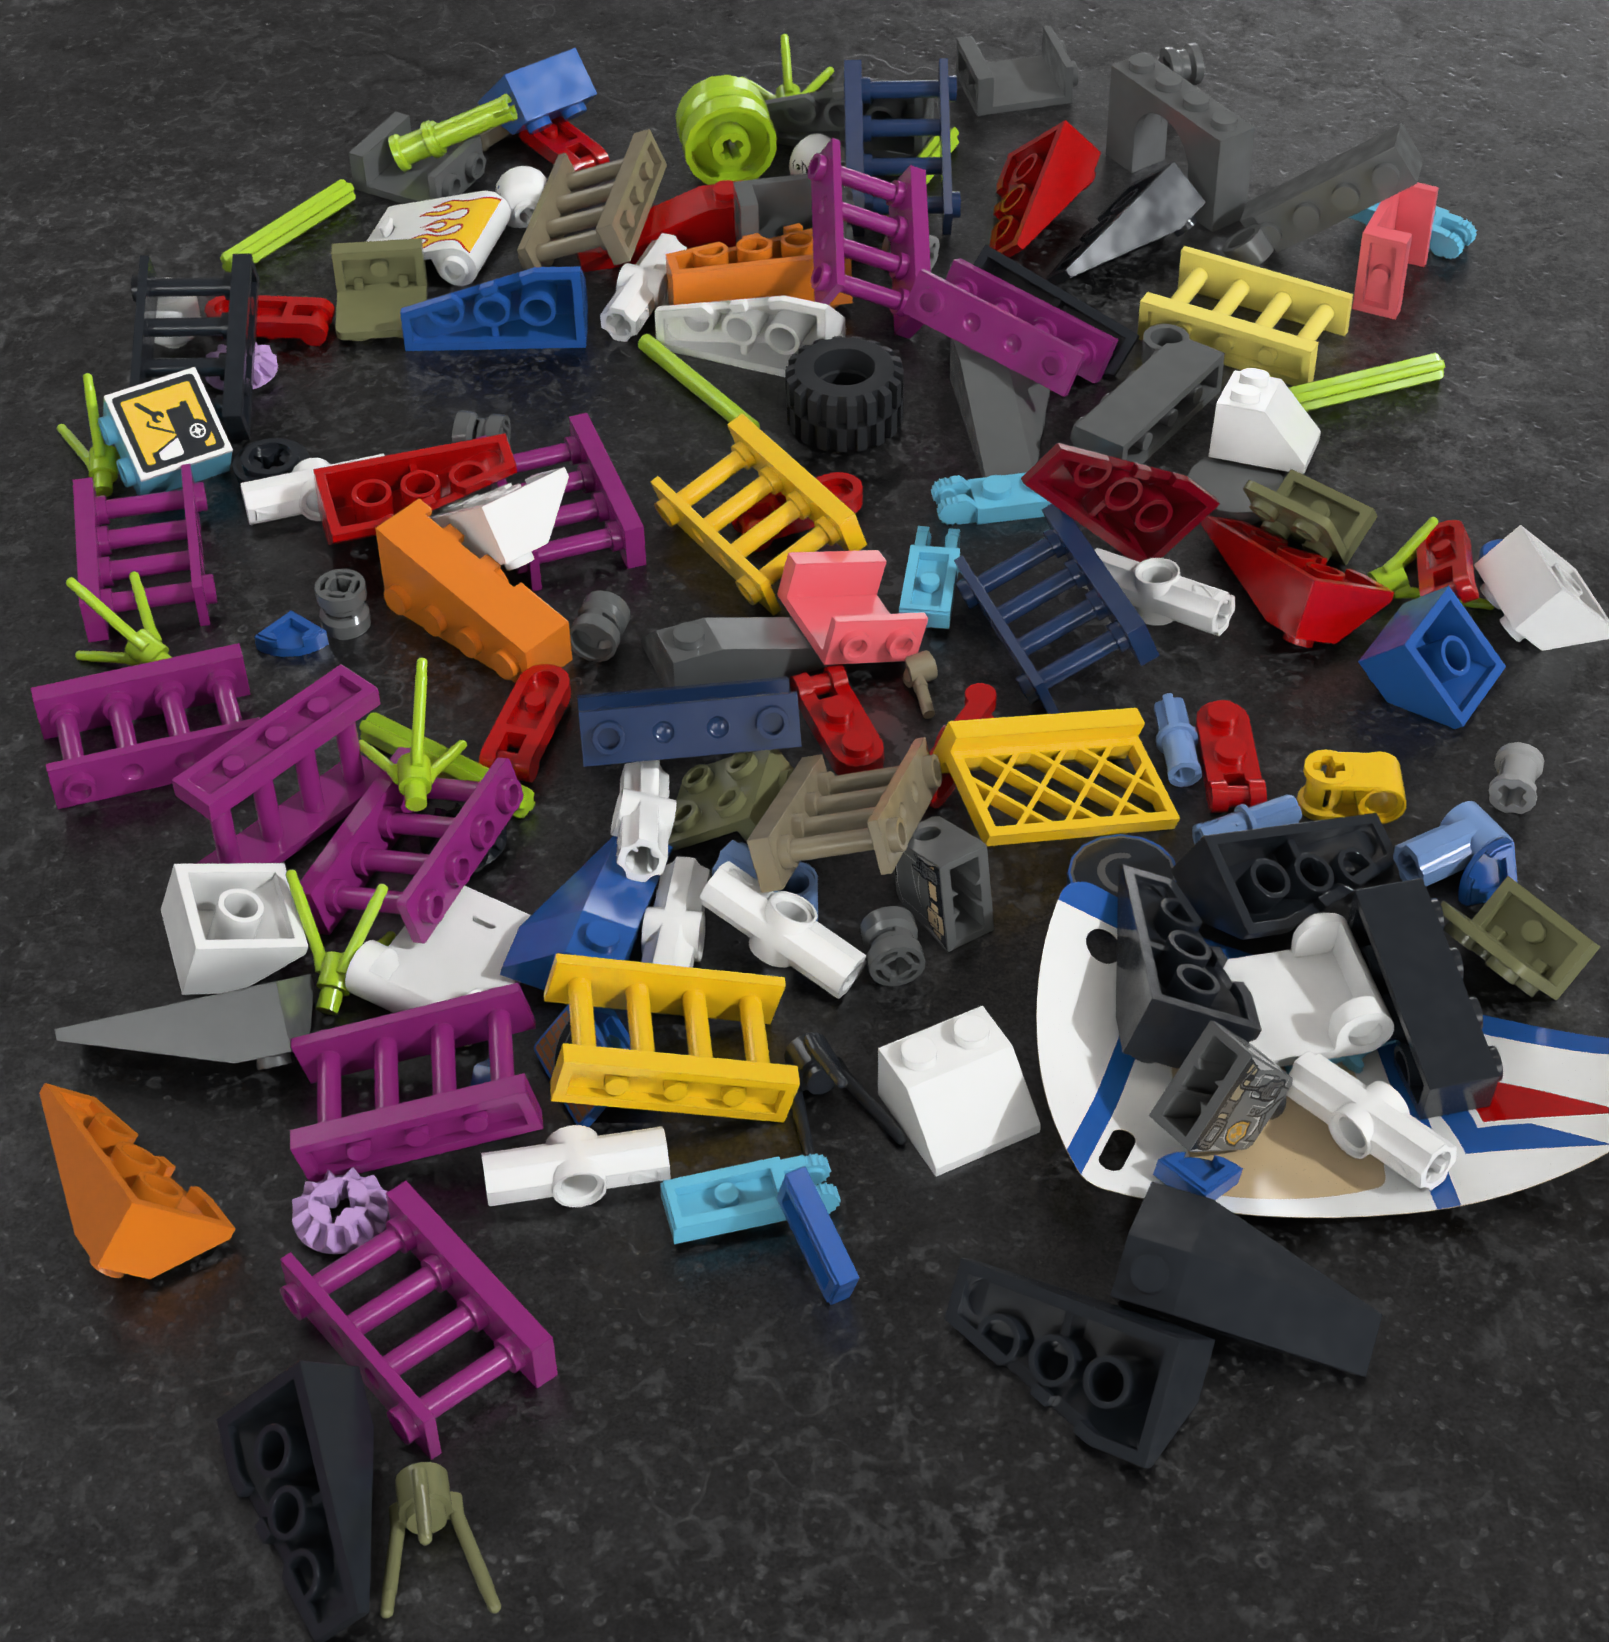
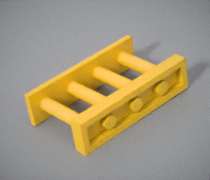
M742 413L727 424L735 442L731 446L732 452L677 493L659 476L650 482L659 499L654 503V506L665 523L670 527L676 524L679 525L736 580L735 583L739 591L750 604L755 605L757 602H760L774 616L781 611V608L771 586L782 578L789 552H816L826 544L833 546L835 543L840 545L845 551H860L867 543L855 513ZM753 467L758 471V478L706 517L702 518L691 507L742 468L749 470ZM781 492L786 497V503L730 544L718 533L769 493L776 495ZM809 517L814 522V529L758 570L746 559L748 555L797 518L804 520Z
M556 953L544 990V1002L569 1004L572 1044H562L550 1080L551 1101L784 1123L800 1086L798 1066L770 1063L765 1024H771L786 986L785 978ZM593 1007L627 1010L631 1050L596 1046ZM651 1012L684 1016L689 1055L655 1052ZM708 1018L741 1021L746 1061L713 1058Z

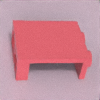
M1417 183L1380 202L1362 233L1352 309L1396 320L1401 310L1408 264L1425 267L1427 263L1439 187Z
M879 550L789 552L787 555L777 596L824 665L905 661L907 656L919 652L928 617L925 613L890 614L877 596L887 562Z

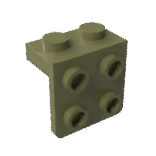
M422 238L332 244L331 256L337 288V338L358 342L388 337L404 339L400 316L401 308L427 301V276Z
M1293 469L1289 471L1276 492L1252 480H1248L1243 488L1251 502L1249 508L1261 519V528L1285 540L1291 538L1303 544L1302 549L1304 551L1328 558L1327 562L1331 558L1345 566L1378 517L1374 508Z
M778 749L739 752L731 757L710 764L694 766L682 779L676 799V813L668 845L673 847L672 851H676L738 831L747 842V839L795 768L789 764Z
M1509 876L1505 878L1472 920L1445 901L1440 903L1444 917L1449 920L1444 927V931L1468 950H1472L1486 961L1485 964L1512 985L1515 984L1532 998L1538 990H1541L1557 1001L1600 948L1598 944Z

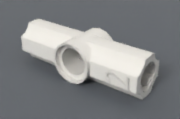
M662 233L657 240L651 241L636 264L625 263L622 266L617 279L616 293L600 314L601 328L605 329L612 339L627 342L631 336L638 334L653 310H656L658 306H668L665 254L687 249L678 241L676 236Z
M384 453L330 464L321 458H308L299 462L294 467L292 473L240 483L249 525L302 514L310 520L321 521L313 469L384 456Z
M1100 548L1095 549V552L1145 624L1155 626L1176 621L1216 636H1220L1228 628L1230 618L1235 611V596L1229 594V592L1180 576V567L1170 559L1150 558L1138 562Z
M660 760L632 762L624 765L620 778V792L612 818L611 835L618 837L617 864L625 870L628 879L638 882H646L654 875L663 874L668 859V840L674 823L676 800L669 799V774L660 766Z
M676 857L672 863L665 866L663 874H660L654 907H647L644 914L641 940L643 957L641 962L693 968L694 962L701 961L705 942L706 918L705 906L701 904L702 899L699 897L706 883L710 880V869L701 866L695 858Z
M730 861L718 867L715 874L706 883L699 897L702 899L701 904L750 937L749 948L761 961L775 967L787 968L791 966L838 999L847 993L867 962L864 953L816 921L818 918L817 911L805 898L788 891L761 893L758 880Z
M1310 1051L1294 1061L1293 1068L1289 1073L1293 1078V1082L1286 1096L1327 1123L1333 1139L1344 1152L1358 1159H1363L1371 1154L1420 1189L1426 1187L1431 1191L1445 1180L1449 1169L1456 1161L1457 1146L1412 1117L1405 1100L1391 1085L1383 1081H1374L1367 1086L1321 1054L1314 1055Z
M570 1125L553 1132L546 1140V1144L481 1153L488 1206L554 1197L561 1205L583 1207L600 1200L606 1193V1189L671 1179L667 1142L662 1126L598 1136L589 1127Z

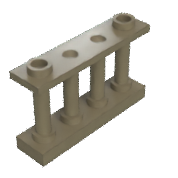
M650 129L634 133L624 158L575 171L566 153L558 155L517 249L518 258L524 270L534 267H552L554 259L598 247L607 250L614 265L631 261L667 167ZM615 179V181L584 189V187ZM606 202L603 206L574 213L575 210ZM596 226L595 230L587 231L584 233L564 238L565 234L573 233L576 231Z
M916 738L899 766L835 776L832 771L827 772L822 754L802 757L747 839L761 893L783 890L800 861L870 850L875 851L881 875L893 873L903 852L907 850L908 843L934 794L942 783L939 759L935 754L930 755L926 738Z

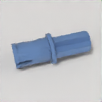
M1167 693L1162 696L1163 700L1154 704V712L1159 730L1156 735V746L1164 754L1169 782L1177 787H1188L1194 785L1202 777L1201 766L1198 763L1195 749L1198 743V733L1189 723L1184 700L1181 697L1173 698L1172 693Z
M1289 794L1249 808L1245 804H1240L1235 807L1233 813L1193 825V841L1196 844L1204 835L1299 823V820L1302 818V811L1296 798Z

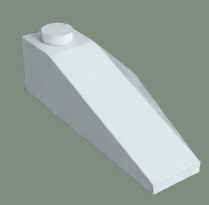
M785 295L658 306L655 310L656 339L671 352L785 377V370L790 357L793 354H798V349L804 345H813V341L822 338L827 340L832 339L833 336L845 337V317L831 306Z
M565 467L545 471L526 478V485L522 487L521 484L512 486L511 483H508L482 495L475 494L448 503L433 510L429 518L442 528L451 524L465 535L464 542L461 544L480 559L488 554L500 565L504 564L506 570L510 571L533 561L535 558L532 551L549 542L569 476Z

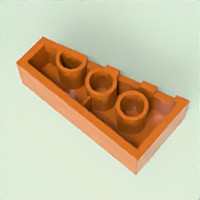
M800 223L784 226L783 235L773 238L762 237L759 233L742 236V239L737 242L736 246L730 248L721 242L665 254L669 305L784 295L815 302L814 289L811 287V276L814 270L813 229L803 230V226ZM844 257L845 274L852 276V260ZM840 292L829 306L834 309L842 304L853 303L852 296Z
M420 498L375 528L385 589L384 599L387 606L394 613L407 617L422 626L432 636L440 637L460 649L465 656L475 658L496 671L503 679L511 680L514 683L517 682L519 676L526 669L532 666L553 664L562 668L572 661L569 621L523 583L520 582L515 587L509 584L506 575L500 569L501 565L488 554L480 559L461 544L464 542L465 535L451 524L442 528L429 518L432 515V508Z

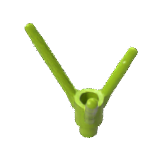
M782 34L780 39L783 84L777 87L776 94L770 93L745 77H740L758 88L764 100L816 92L834 73V69L832 67L825 69L804 91L800 92L799 86L794 84L792 80L789 36Z
M86 373L83 375L84 393L93 447L88 451L64 424H59L57 430L85 463L89 471V477L93 478L96 495H105L107 497L113 493V482L118 479L116 461L121 458L114 446H108L103 441L98 424L99 411L93 377L90 373Z
M1430 517L1383 566L1368 572L1367 576L1394 591L1393 598L1395 599L1419 598V588L1410 587L1404 568L1417 558L1416 548L1438 525V519ZM1478 598L1465 604L1459 600L1464 607L1487 610L1495 608L1487 599Z
M134 571L129 574L132 591L144 627L138 632L133 630L75 578L70 577L66 580V585L80 599L128 640L125 652L79 650L75 653L77 660L135 666L172 658L168 654L169 648L162 643V638L155 627L138 572Z
M423 657L418 658L416 664L410 752L402 755L398 762L394 764L365 740H359L360 751L384 770L392 781L399 786L400 793L405 796V806L411 811H421L426 808L427 794L430 793L437 776L467 747L465 740L457 741L432 765L430 764L429 757L424 754L428 662Z
M291 869L286 872L285 876L313 954L315 972L320 974L316 986L321 991L315 1009L328 1015H338L343 996L350 995L345 985L348 966L356 951L363 945L388 892V887L385 884L377 886L345 952H325L303 887L296 871ZM388 931L377 942L389 946L395 939L396 934L393 931Z

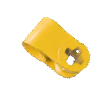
M1325 749L1310 753L1305 759L1303 772L1306 777V784L1299 790L1297 795L1298 805L1305 817L1318 821L1377 813L1381 823L1385 824L1397 820L1405 812V791L1400 763L1395 756L1381 751L1359 753L1337 752ZM1323 765L1327 766L1325 774L1321 771ZM1324 798L1328 801L1325 807L1322 806Z

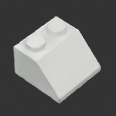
M1246 368L1241 371L1234 370L1216 403L1209 457L1288 472L1293 469L1304 474L1320 440L1321 431L1281 378L1269 377L1268 372L1256 368Z
M1519 525L1474 564L1485 582L1480 586L1481 592L1495 608L1503 611L1504 616L1499 619L1500 623L1516 641L1521 642L1526 638L1540 650L1545 651L1609 639V619L1576 568L1523 526Z
M284 863L173 865L161 913L182 995L220 994L250 987L306 954L308 943L285 876L287 871Z
M983 1006L878 1048V1095L935 1177L1040 1132L1041 1124L1014 1048Z

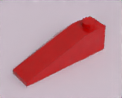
M722 180L715 184L699 186L651 207L631 261L626 263L636 264L651 241L657 240L662 233L676 236L678 241L687 249L721 242L727 245L728 248L736 246L733 182L736 181ZM601 247L576 253L583 272L618 268L625 264L614 265L607 250H603Z

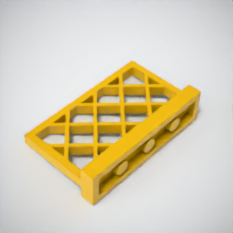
M1137 708L949 721L933 752L939 759L941 772L951 774L980 839L987 846L1175 829L1180 820L1139 738L1145 722ZM1128 755L1136 771L1135 776L1107 760L1125 759ZM1078 762L1093 770L1089 779H1086L1061 764ZM1032 766L1046 774L1040 784L1017 771L1014 767ZM985 770L997 777L998 780L992 788L973 777L970 771ZM1100 774L1127 789L1123 797L1120 798L1093 783L1097 775ZM1053 778L1080 793L1075 803L1046 787L1050 779ZM1006 782L1031 796L1032 799L1026 807L999 792L1002 784ZM1131 793L1152 803L1156 812L1147 813L1127 802ZM1087 797L1114 813L1112 816L1099 817L1080 805L1084 798ZM1037 801H1040L1067 817L1062 821H1051L1033 811V808ZM992 805L1018 820V823L1016 825L995 826L988 807Z

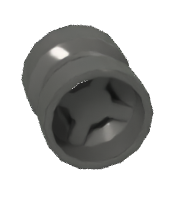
M460 410L457 412L453 424L452 443L477 439L476 437L485 435L488 437L505 433L510 445L511 425L509 417L507 415L491 414L488 418L479 417L476 412Z
M335 569L326 572L315 582V595L317 603L321 607L319 614L321 628L326 630L330 638L338 640H349L364 634L371 626L370 608L367 602H365L367 589L363 576L354 570Z
M593 591L586 595L578 611V617L575 618L570 628L571 649L578 656L588 661L603 662L612 658L620 643V635L624 633L631 618L627 603L621 597L609 591Z
M887 906L876 909L864 917L860 924V935L863 946L868 952L867 964L873 980L885 986H899L912 982L919 977L925 969V956L923 948L917 940L918 929L912 913L903 907Z

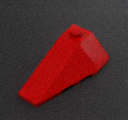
M1066 120L1008 154L996 186V193L1002 197V200L994 206L993 215L999 219V222L991 231L989 246L1008 258L1022 251L1081 191L1089 187L1096 177L1095 168L1101 152Z
M506 434L313 469L318 509L328 545L376 536L375 528L419 498L431 507L433 511L517 473V465Z
M1207 516L1201 521L1202 527L1265 620L1284 632L1283 639L1292 644L1307 648L1313 647L1314 641L1336 644L1392 602L1395 592L1370 577L1353 569H1346L1345 573L1338 569L1327 566L1328 558L1317 553H1308L1297 548L1288 547L1289 541L1247 522L1215 516Z

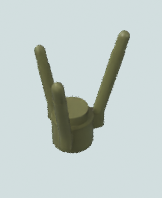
M419 1462L403 1468L395 1479L397 1502L389 1506L390 1533L382 1585L380 1615L383 1618H390L394 1612L405 1528L418 1534L420 1544L428 1545L432 1542V1533L441 1530L446 1525L447 1520L452 1522L488 1610L493 1614L498 1613L501 1609V1603L464 1514L462 1494L450 1491L447 1470L433 1462Z

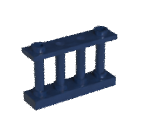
M939 58L938 80L870 81V77H862L861 60H844L846 168L870 176L902 175L912 165L926 170V175H941V196H927L928 214H942V235H951L952 218H960L961 197L960 191H952L949 102L957 101L956 75H948V58ZM938 98L939 118L871 120V115H863L862 104L870 103V99ZM939 136L940 157L872 158V154H863V142H871V137ZM852 189L855 206L882 215H889V206L886 204V200ZM851 224L853 236H864L865 228Z
M1050 504L1041 509L1050 529L1043 532V539L977 577L963 555L956 558L954 562L963 578L955 583L957 589L969 609L977 605L980 607L1022 674L1015 679L1029 704L1032 705L1040 701L1047 714H1057L1059 711L1048 691L1054 685L1117 649L1121 653L1130 649L1141 666L1158 657L1159 653L1145 622L1077 524L1066 513ZM1054 555L1057 559L1064 555L1068 558V561L1063 563L1064 569L998 607L994 605L988 596L989 592ZM1074 586L1077 589L1084 586L1088 587L1090 591L1085 593V600L1016 639L1008 627L1009 623ZM1095 617L1099 621L1108 617L1111 621L1106 626L1107 632L1039 671L1035 669L1028 658L1029 655Z
M787 677L577 695L584 767L802 747L797 691H789V679Z

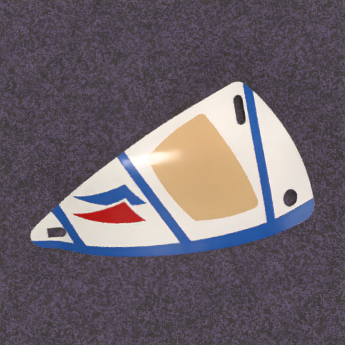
M1073 882L1067 885L1060 893L1045 938L1038 979L1036 1021L1039 1064L1047 1102L1061 1140L1080 1175L1089 1183L1099 1188L1144 1199L1151 1182L1166 1185L1153 1175L1157 1161L1161 1157L1174 1152H1186L1185 1157L1202 1158L1212 1161L1214 1155H1217L1243 1168L1238 1184L1215 1200L1234 1214L1295 1218L1370 1217L1441 1210L1494 1199L1552 1180L1609 1153V1038L1558 1031L1483 1015L1482 1031L1488 1046H1495L1497 1048L1503 1065V1079L1498 1082L1491 1104L1488 1107L1421 1120L1394 1065V1048L1397 1045L1396 1043L1385 1045L1366 1055L1362 1059L1364 1068L1361 1073L1349 1070L1342 1062L1335 1064L1367 1086L1374 1081H1383L1391 1085L1405 1100L1412 1117L1457 1146L1455 1163L1449 1169L1445 1180L1431 1191L1426 1187L1420 1189L1371 1154L1363 1159L1348 1155L1333 1139L1327 1123L1288 1096H1286V1107L1279 1117L1269 1120L1254 1144L1246 1150L1189 1152L1149 1116L1179 1068L1176 1069L1159 1063H1143L1131 1055L1123 1053L1116 1021L1117 961L1112 964L1099 962L1090 954L1086 945L1087 935L1094 929L1105 930L1117 939L1118 897L1088 882ZM1203 938L1209 947H1220L1228 959L1253 955ZM1115 1130L1127 1131L1134 1136L1135 1145L1123 1168L1118 1171L1105 1169L1099 1163V1156L1111 1133Z

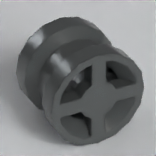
M1195 42L1188 43L1178 50L1172 46L1161 49L1159 62L1181 75V77L1193 85L1202 83L1204 78V60L1198 44Z

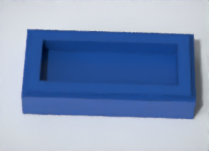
M806 1166L785 1174L776 1198L826 1302L833 1305L851 1296L860 1277Z

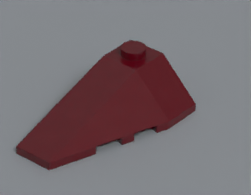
M1057 443L1021 477V480L1027 487L1126 557L1138 562L1150 558H1163L1220 505L1216 497L1188 476Z

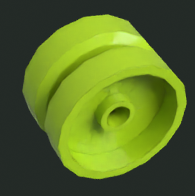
M732 75L713 76L693 85L681 98L676 111V130L682 144L685 160L694 176L705 184L711 185L722 180L745 181L758 179L769 168L777 151L776 132L769 117L767 105L759 89L746 79Z

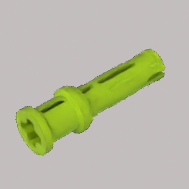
M506 93L497 99L442 122L436 123L435 121L427 120L421 123V127L403 136L397 133L389 136V147L395 162L403 172L411 170L412 165L431 156L436 159L444 156L449 146L509 121L517 120L518 116L515 106L511 105L509 107L508 103L512 102V99Z

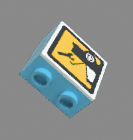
M195 367L104 396L103 417L98 418L99 428L105 443L108 446L115 444L121 458L116 461L120 477L126 487H134L137 496L167 492L183 487L181 465L191 464L194 483L230 471L233 449Z

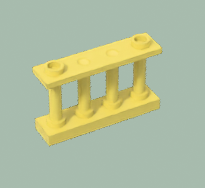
M1184 246L1181 250L1178 289L1171 298L1147 292L1140 301L1139 340H1143L1144 332L1151 326L1157 324L1177 325L1187 331L1191 340L1225 353L1224 365L1239 370L1246 368L1261 369L1268 372L1269 377L1281 378L1285 384L1296 386L1313 382L1319 343L1316 340L1323 330L1341 336L1347 334L1353 294ZM1197 293L1220 300L1212 311L1189 304ZM1238 306L1262 312L1255 323L1231 316ZM1280 318L1304 324V327L1297 336L1273 329Z

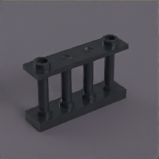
M251 253L232 254L231 272H225L224 277L158 278L150 256L140 255L139 272L131 277V293L133 301L136 302L129 388L149 382L152 378L164 377L192 367L196 368L199 377L219 376L220 380L224 381L223 394H217L216 398H210V401L219 421L224 422L231 440H250L260 279ZM225 296L226 300H229V312H223L221 317L156 318L158 297ZM222 336L224 341L227 340L226 353H219L217 358L153 359L155 337Z

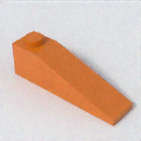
M44 1083L39 1094L74 1234L90 1256L89 1262L96 1270L114 1278H122L124 1274L152 1279L231 1239L236 1228L215 1201L200 1187L191 1186L187 1192L175 1182L171 1176L176 1166L164 1156H154L146 1149L135 1145L134 1142L138 1134L94 1096Z

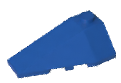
M580 266L534 267L401 308L400 316L405 351L586 348L588 304L586 279Z
M613 836L519 927L501 968L500 975L545 990L556 953L629 961L643 926L646 908L651 906L657 891L660 874L650 877L646 882L628 879L625 870L617 864L618 837ZM668 845L667 863L673 849L670 845Z

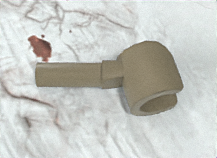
M925 650L905 658L907 668L903 674V681L908 688L913 687L923 718L930 719L935 716V711L927 682L937 679L938 670L932 654Z

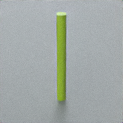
M645 334L639 339L638 348L729 423L743 413L760 428L758 421L652 335Z

